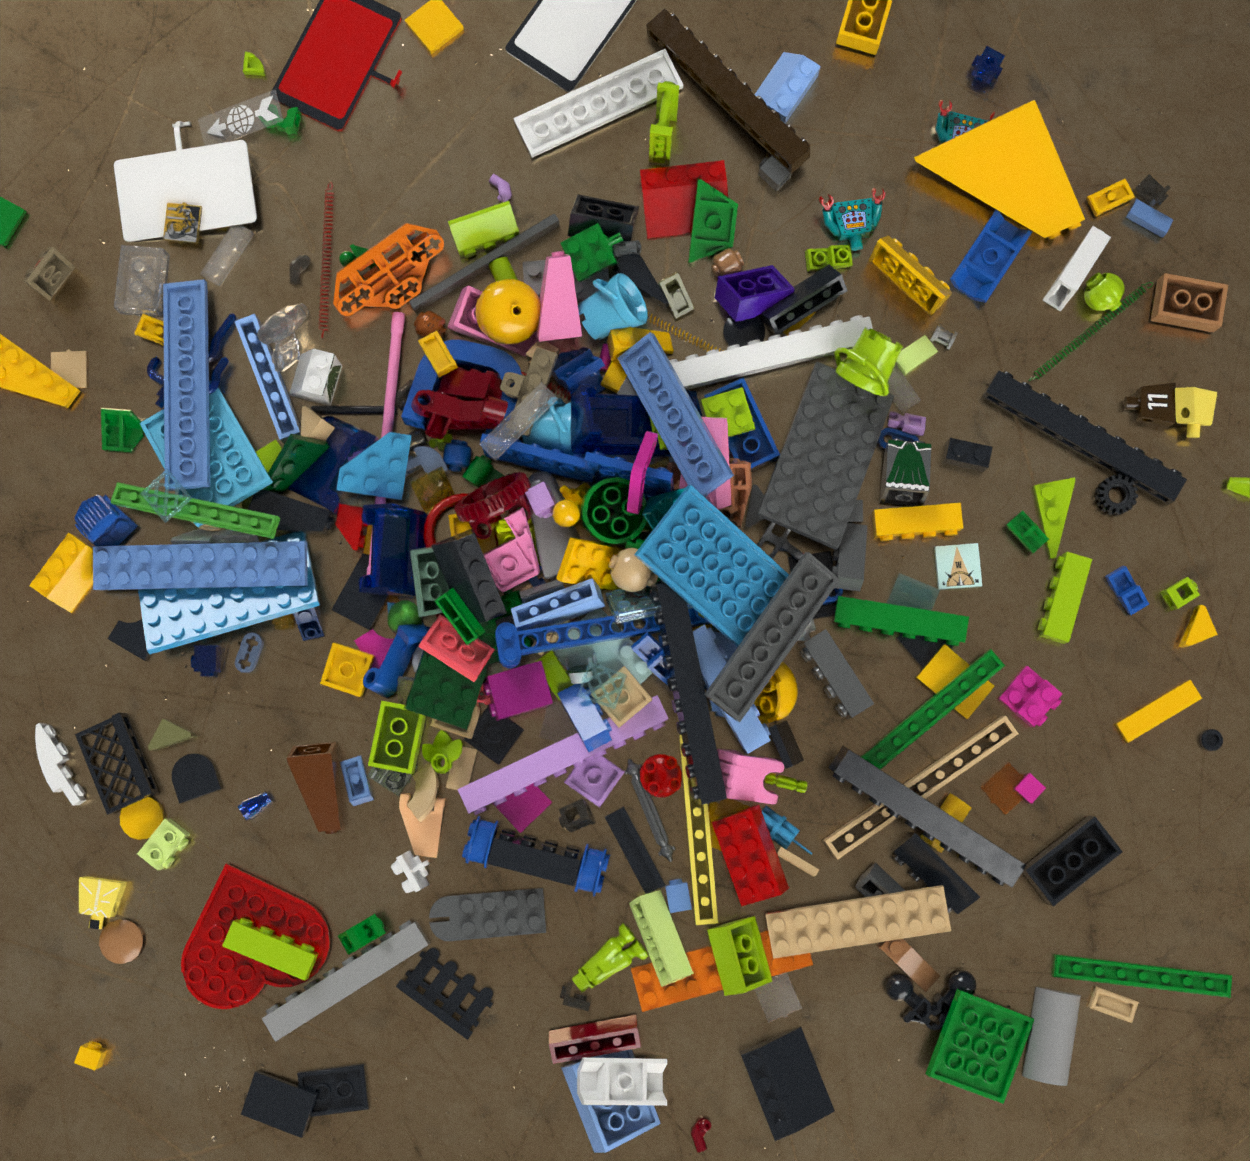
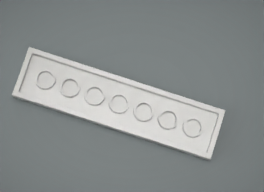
M663 49L513 119L531 158L656 101L658 82H673L680 86L679 90L683 88V83L666 49Z

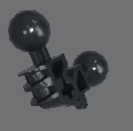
M957 971L949 979V990L944 996L937 993L933 998V1005L923 994L918 996L913 991V982L905 974L891 976L886 983V992L890 999L896 1002L905 1001L909 1005L910 1009L903 1015L904 1022H917L926 1025L931 1030H939L944 1025L956 990L959 989L973 995L977 983L975 977L968 971ZM931 1014L937 1018L935 1021L930 1020L929 1016Z

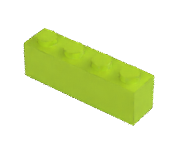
M1065 552L1062 556L1058 557L1055 565L1058 571L1056 577L1053 576L1050 583L1052 592L1044 604V609L1046 610L1045 617L1041 618L1038 625L1040 637L1063 644L1070 641L1092 559L1070 552Z
M246 918L237 919L232 922L222 945L223 947L304 981L309 978L319 954L314 951L315 948L305 943H302V945L293 943V938L286 935L281 937L274 935V930L261 926V928L253 926L254 922Z

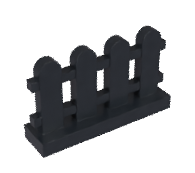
M430 948L426 953L422 951L419 954L422 959L412 972L408 970L405 973L408 976L407 980L404 982L401 979L396 988L468 1040L473 1033L469 1029L472 1025L477 1027L479 1024L477 1018L486 1006L491 1008L493 1005L490 1002L493 997V991L486 987L478 993L472 988L475 984L474 976L467 974L462 979L455 976L454 974L457 971V964L455 962L449 961L444 966L436 962L440 956L436 948ZM435 967L440 972L433 982L428 985L423 979L431 968ZM452 980L458 985L447 999L440 993L448 982ZM419 985L426 990L423 995L416 991ZM470 993L475 999L465 1012L458 1006L466 995ZM436 999L444 1003L441 1008L434 1004ZM454 1012L462 1016L459 1022L451 1017Z

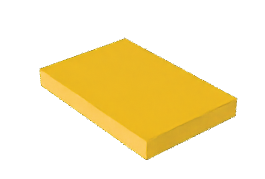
M943 644L916 678L936 694L970 665ZM986 681L956 706L954 710L965 719H968L995 686L990 681Z

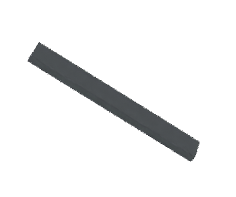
M552 214L410 300L412 309L415 313L421 311L489 269L488 265L492 261L501 257H510L560 226L559 219L555 214Z

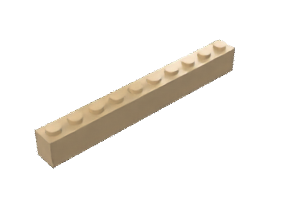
M1001 716L903 785L926 799L1019 733L1007 716ZM881 803L880 806L874 804L822 841L833 857L838 860L897 818L886 811L888 807Z

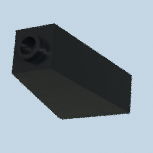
M264 489L253 495L248 509L278 516L280 521L276 533L304 532L305 534H327V531L332 529L335 520L333 513L328 510Z

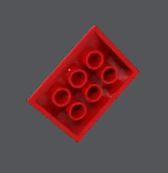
M724 160L640 170V185L647 239L691 234L697 179L703 180L728 197Z

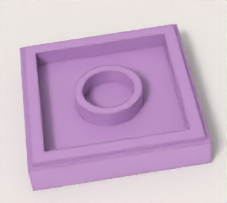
M592 755L585 759L586 764L577 768L574 767L564 783L600 808L624 774V771L605 757L600 756L595 759Z

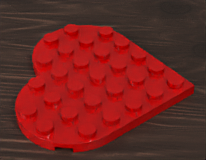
M226 863L185 945L181 958V972H183L187 989L198 1001L216 1009H232L254 999L266 984L281 988L293 987L314 977L327 960L330 951V931L323 915L312 904ZM246 918L254 922L253 926L261 928V926L274 930V935L279 937L286 935L293 938V943L298 945L305 943L315 948L314 951L319 954L309 978L304 981L223 947L222 945L232 922L237 919Z

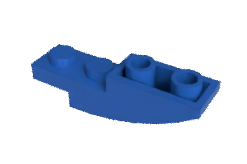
M646 632L631 648L647 664V668L668 686L667 679L670 677L668 669L665 668L663 663V656H665L664 648Z

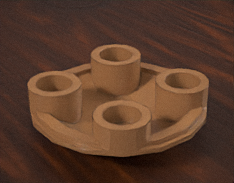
M118 919L110 922L103 928L100 934L99 947L101 953L107 960L113 963L124 964L133 961L143 947L142 929L129 920Z

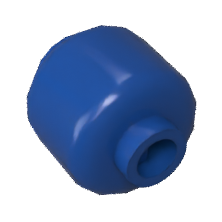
M451 440V443H447L444 447L443 460L446 466L449 467L448 470L461 472L462 469L468 468L472 449L468 446L467 442L461 440Z

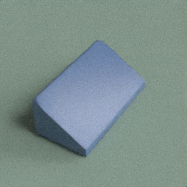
M1138 199L1134 201L1126 215V218L1161 238L1167 234L1173 222L1172 218Z

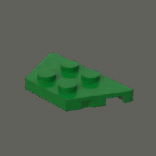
M697 179L688 262L691 263L733 247L738 203L701 179Z

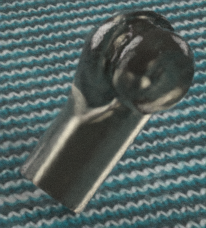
M411 379L397 391V406L401 410H404L413 383Z

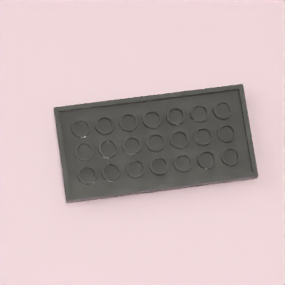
M817 361L810 374L757 516L837 550L894 395L889 393L885 396H879L868 392L840 377L836 373V369Z

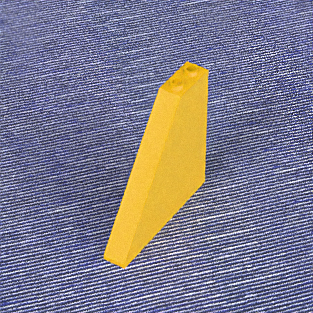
M1035 100L913 157L915 162L1043 238L1048 237L1049 240L1061 235L1060 231L1066 228L1073 230L1081 226L1080 222L1085 220Z

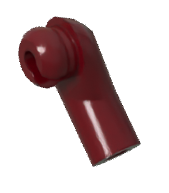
M705 1118L699 1119L691 1131L697 1153L707 1150L704 1136L711 1129L712 1125Z

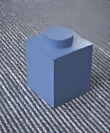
M682 878L669 880V885L665 886L669 912L691 910L687 882H682Z

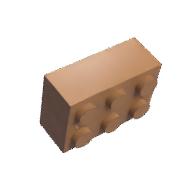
M1164 273L1157 280L1151 321L1214 333L1222 326L1228 285Z

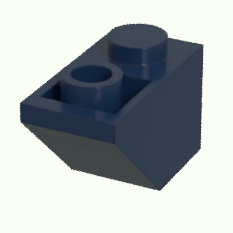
M318 606L293 613L303 641L324 636Z

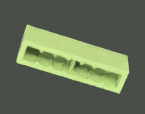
M661 890L639 896L631 901L629 905L661 987L694 974Z

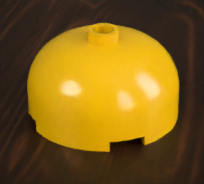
M515 279L499 280L488 285L477 300L476 320L481 331L494 342L507 345L517 344L527 340L536 332L541 302L536 292L526 283ZM513 308H514V309H517V308H518V309H519V313H515V314H514V313H513Z
M784 662L780 664L753 703L760 713L758 719L761 724L785 718L796 704L798 695L797 682L793 672Z

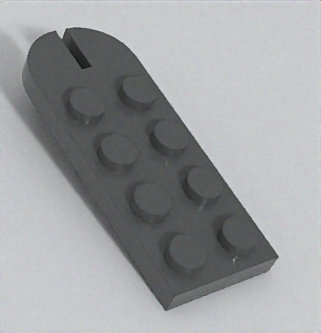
M543 888L444 896L433 903L429 912V918L449 917V921L429 922L434 935L444 941L546 933Z

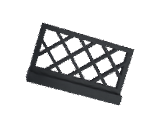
M119 712L112 715V718L75 734L107 815L159 793L127 713ZM113 723L115 728L113 738L104 736L105 727ZM90 733L97 736L93 747L86 745L83 736ZM101 738L111 741L106 753L97 750ZM115 743L123 748L121 758L111 755ZM95 752L105 756L101 767L95 766L92 761ZM109 758L119 761L115 773L105 770ZM123 763L131 768L129 778L119 775ZM103 772L113 776L109 788L103 786L100 781ZM117 778L127 781L123 793L113 790ZM131 783L138 786L141 795L134 798L127 795ZM111 792L121 796L118 805L112 808L108 801Z

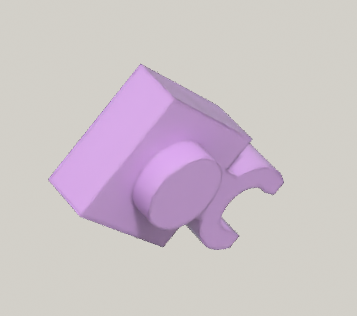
M890 412L888 427H900L903 432L923 436L926 417L905 413L902 416L897 412Z

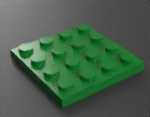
M957 989L925 1074L1004 1104L1034 1019Z

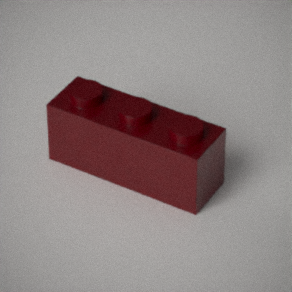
M460 367L443 375L438 389L446 394L455 395L457 399L463 401H484L488 396L500 399L503 392L500 389L502 380L498 378L499 375L492 371L482 373L476 369L467 371Z

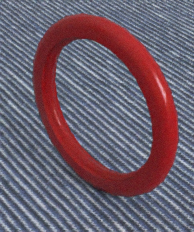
M467 493L446 497L432 508L424 524L423 537L425 547H432L431 545L435 544L434 529L440 515L448 508L456 505L459 500L468 495ZM501 515L494 517L495 522H499L502 519ZM495 535L496 547H497V546H498V539H497V537H496V535Z

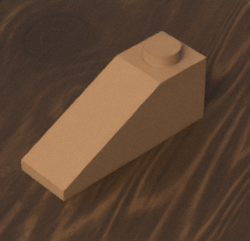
M904 939L879 942L876 945L923 991L926 992L940 977Z

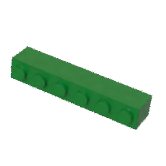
M838 596L833 621L838 622L837 626L843 628H850L852 624L858 625L859 630L872 632V628L881 629V634L894 635L895 631L903 633L902 637L915 639L916 635L924 636L925 641L937 642L939 638L945 639L946 644L959 646V642L965 643L969 617Z

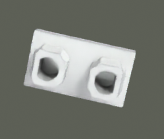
M410 850L396 857L397 860L391 865V868L396 875L404 872L408 879L402 882L405 893L418 892L430 885L425 877L429 875L425 866L430 864L428 860L422 863L419 856L414 857Z

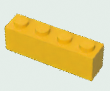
M961 503L874 510L872 512L874 538H880V541H890L896 536H901L902 539L915 538L914 535L923 534V538L935 537L936 533H944L945 536L957 535V531L963 529Z

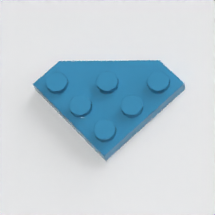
M388 432L374 444L339 468L336 490L402 500L411 435Z

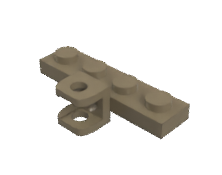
M536 347L526 377L513 372L504 374L500 389L507 396L517 399L507 428L509 431L527 437L530 436L558 357L557 353Z

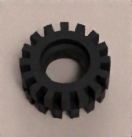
M1113 475L1103 480L1095 492L1097 493L1095 500L1099 501L1097 503L1098 507L1101 506V510L1103 512L1107 511L1109 515H1120L1131 510L1132 506L1137 502L1135 500L1138 498V494H1136L1138 489L1133 486V480L1129 481V477H1122V475ZM1118 487L1122 489L1124 500L1121 503L1111 501L1109 498L1111 488Z

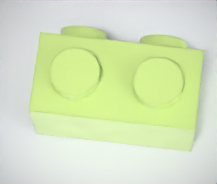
M166 818L137 854L156 870L168 869L175 860L173 856L178 850L182 851L188 844L189 840L187 838L191 834L171 818Z

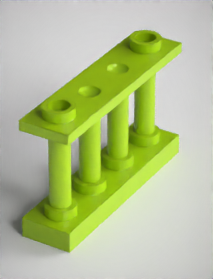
M670 81L658 82L656 118L659 119V123L656 125L651 124L649 142V163L669 166L673 127H669L670 121H677L680 87Z

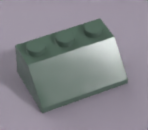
M432 547L413 549L410 551L418 615L423 617L443 613L435 603V600L449 591L434 551Z

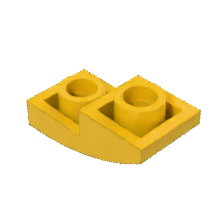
M619 360L611 362L600 384L618 393L627 377Z

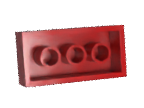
M760 805L720 816L711 822L741 906L780 896L789 889Z

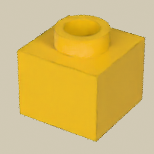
M89 1041V1043L80 1046L74 1063L97 1070L102 1067L107 1049L101 1048L102 1045L100 1043Z

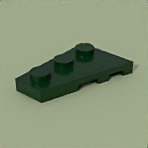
M290 434L268 472L273 483L264 489L283 493L330 447L328 442Z

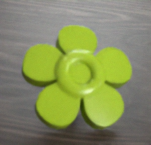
M447 430L443 439H430L429 445L432 448L438 446L440 451H444L446 443H451L453 437L447 434Z

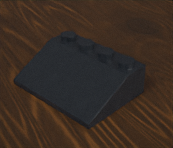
M801 1026L739 1051L775 1141L794 1134L835 1112Z

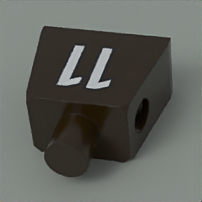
M1176 383L1140 387L1136 390L1135 397L1124 398V409L1135 410L1136 421L1170 427L1175 424Z

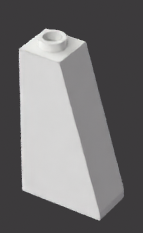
M1092 226L1043 298V301L1061 311L1076 293L1111 237L1102 230Z

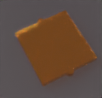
M1008 762L980 788L991 799L990 802L994 803L1006 815L1024 799L1014 790L1024 775L1019 774Z

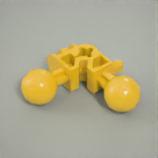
M583 483L577 488H568L564 485L559 489L565 499L556 503L552 514L554 521L559 526L567 528L575 525L579 518L582 521L581 504L585 494L591 488L589 484Z

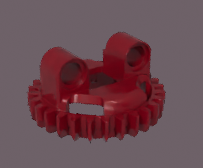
M523 472L509 473L468 493L467 496L458 501L454 510L459 521H466L470 524L477 538L487 539L495 528L494 517L505 513L507 510L511 514L518 510L519 507H523L528 512L526 514L527 521L530 519L533 509L525 492L531 488V483ZM480 524H486L489 529H482Z

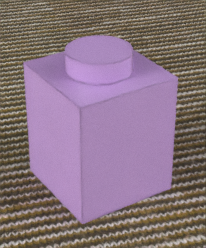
M543 481L530 488L525 494L535 515L540 518H548L552 516L553 508L557 501L550 486Z

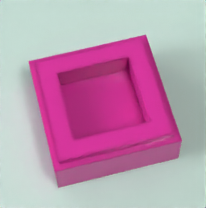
M1028 773L1014 788L1029 804H1032L1046 789L1031 773Z

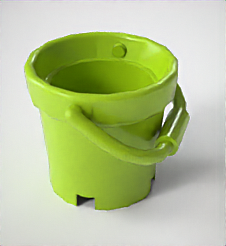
M864 327L852 349L839 347L835 350L836 373L846 381L879 396L888 395V381L903 345L897 341L894 344L891 342L890 337L871 328ZM840 353L847 354L845 361H841Z

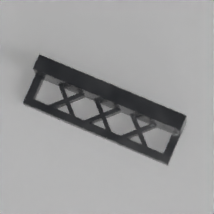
M622 807L605 816L645 894L665 887L666 885L625 808Z

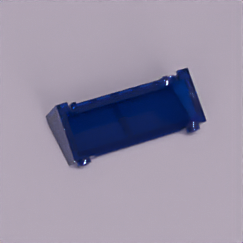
M589 384L579 385L571 396L572 453L586 454V452L593 453L597 451L605 455L637 456L646 431L652 432L650 416L639 396L596 394L597 390L594 386ZM686 390L702 417L696 391ZM657 439L653 456L672 457L669 450H660L659 440Z

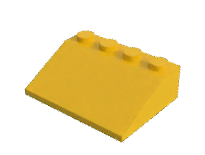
M890 236L880 238L874 247L869 261L932 316L952 294L950 287L944 281H939L935 278L930 268L923 267L913 253L906 252L897 239H892Z

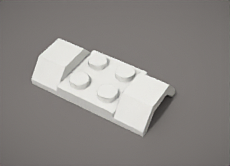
M582 1058L577 1069V1094L581 1104L667 1106V1099L663 1093V1071L667 1065V1059Z

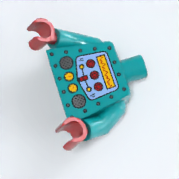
M940 100L938 103L941 113H938L936 133L941 144L988 122V120L950 111L952 109L950 100L949 106L945 109L942 108L943 100ZM995 112L991 114L990 120H992V117L994 116Z
M883 188L880 196H875L876 189H872L874 201H872V198L834 203L833 197L828 194L829 200L827 203H824L823 197H819V203L824 207L822 212L825 226L834 236H838L839 241L849 240L851 251L863 249L862 239L868 238L870 233L876 229L881 218L883 204L881 200L886 195Z

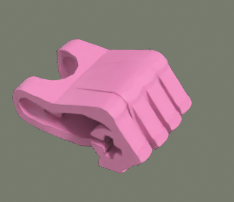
M717 749L727 798L766 804H776L778 802V795L773 791L766 790L763 787V780L770 772L781 773L784 771L785 767L781 760L764 756H746L737 750Z

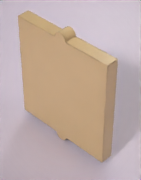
M68 349L66 352H51V370L74 387L87 388V351H71Z

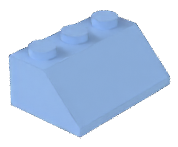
M783 52L754 95L762 97L766 106L770 110H775L786 124L818 77L821 66L804 55Z

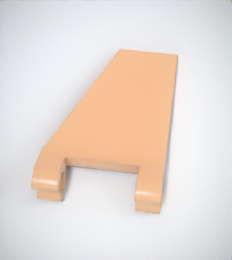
M402 792L400 794L399 809L414 854L437 858L446 798L437 797L434 810H431L429 815L420 822L407 806L411 799V793Z

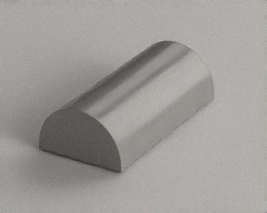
M1036 987L1031 1014L1034 1023L1027 1040L1022 1072L1023 1077L1047 1084L1067 1086L1081 995Z

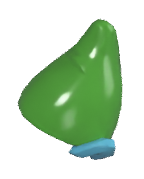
M401 600L397 603L387 602V622L393 633L397 634L398 626L424 625L422 617L418 615V607L415 603L409 600Z

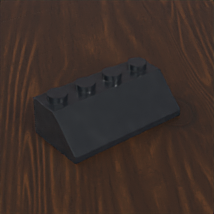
M473 529L431 545L449 590L454 588L479 623L487 622L507 613Z
M908 832L890 850L894 854L892 858L901 867L905 865L910 870L908 874L916 882L921 880L926 885L925 888L943 885L949 914L953 912L958 915L980 898L916 833Z

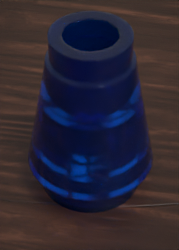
M263 792L241 801L242 803L237 807L246 821L250 818L253 820L272 801L267 793Z

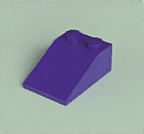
M773 265L718 276L714 298L737 322L758 316L792 294L795 288Z

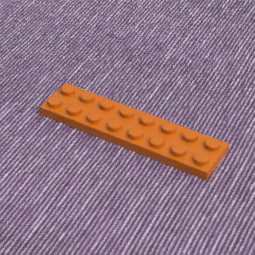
M768 930L759 932L771 977L813 965L810 953L773 959ZM712 946L686 952L694 974L663 987L660 985L652 962L631 967L642 1012L723 990Z

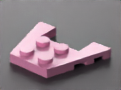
M523 507L504 518L516 537L483 554L495 585L502 592L540 573L538 559Z

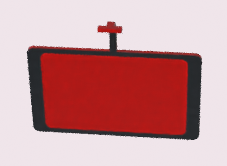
M320 0L275 83L270 96H273V100L289 108L298 107L302 114L337 131L343 130L371 76L390 84L393 88L399 84L402 74L401 70L398 71L394 79L374 70L401 20V14L374 0Z

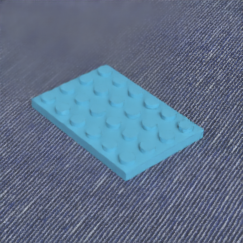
M214 379L209 381L210 487L176 491L180 496L235 506L270 485L273 481ZM163 409L139 424L165 469ZM194 522V524H195L197 527H200V526L203 525V524H201V523H196V522Z

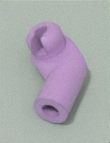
M493 174L489 179V183L498 188V201L500 203L508 201L512 196L510 184L496 174Z

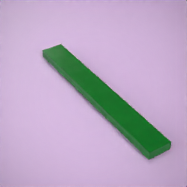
M989 649L860 757L881 770L1005 665L993 650Z
M1054 954L1052 977L1231 998L1232 975L1058 954Z

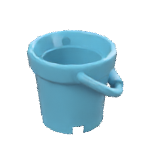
M623 273L616 274L609 282L601 279L594 280L593 286L598 291L578 304L579 315L584 313L586 319L582 321V324L589 335L595 340L606 338L609 336L610 330L639 327L646 324L648 319L647 307L639 289Z
M551 397L548 400V407L539 408L530 436L522 435L524 444L531 445L534 443L543 446L544 449H559L565 454L572 456L573 454L582 455L587 435V420L584 407L580 402L566 404L561 398Z

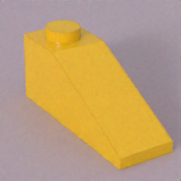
M632 327L610 330L607 345L611 361L618 360L619 356L649 332L655 335L665 354H673L674 350L670 333Z

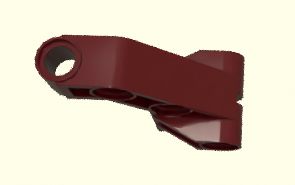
M427 389L416 393L411 402V407L418 415L429 418L425 434L431 438L443 439L448 429L497 428L504 419L508 402L492 396H488L484 401H463L457 399L455 395H449L440 390L434 392ZM418 399H424L428 405L420 404Z

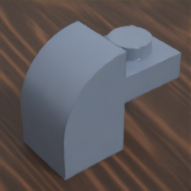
M421 446L414 448L417 457H408L405 477L422 468L426 475H428L427 477L431 474H437L432 480L438 475L443 477L437 471H442L444 475L450 472L441 455L436 450Z

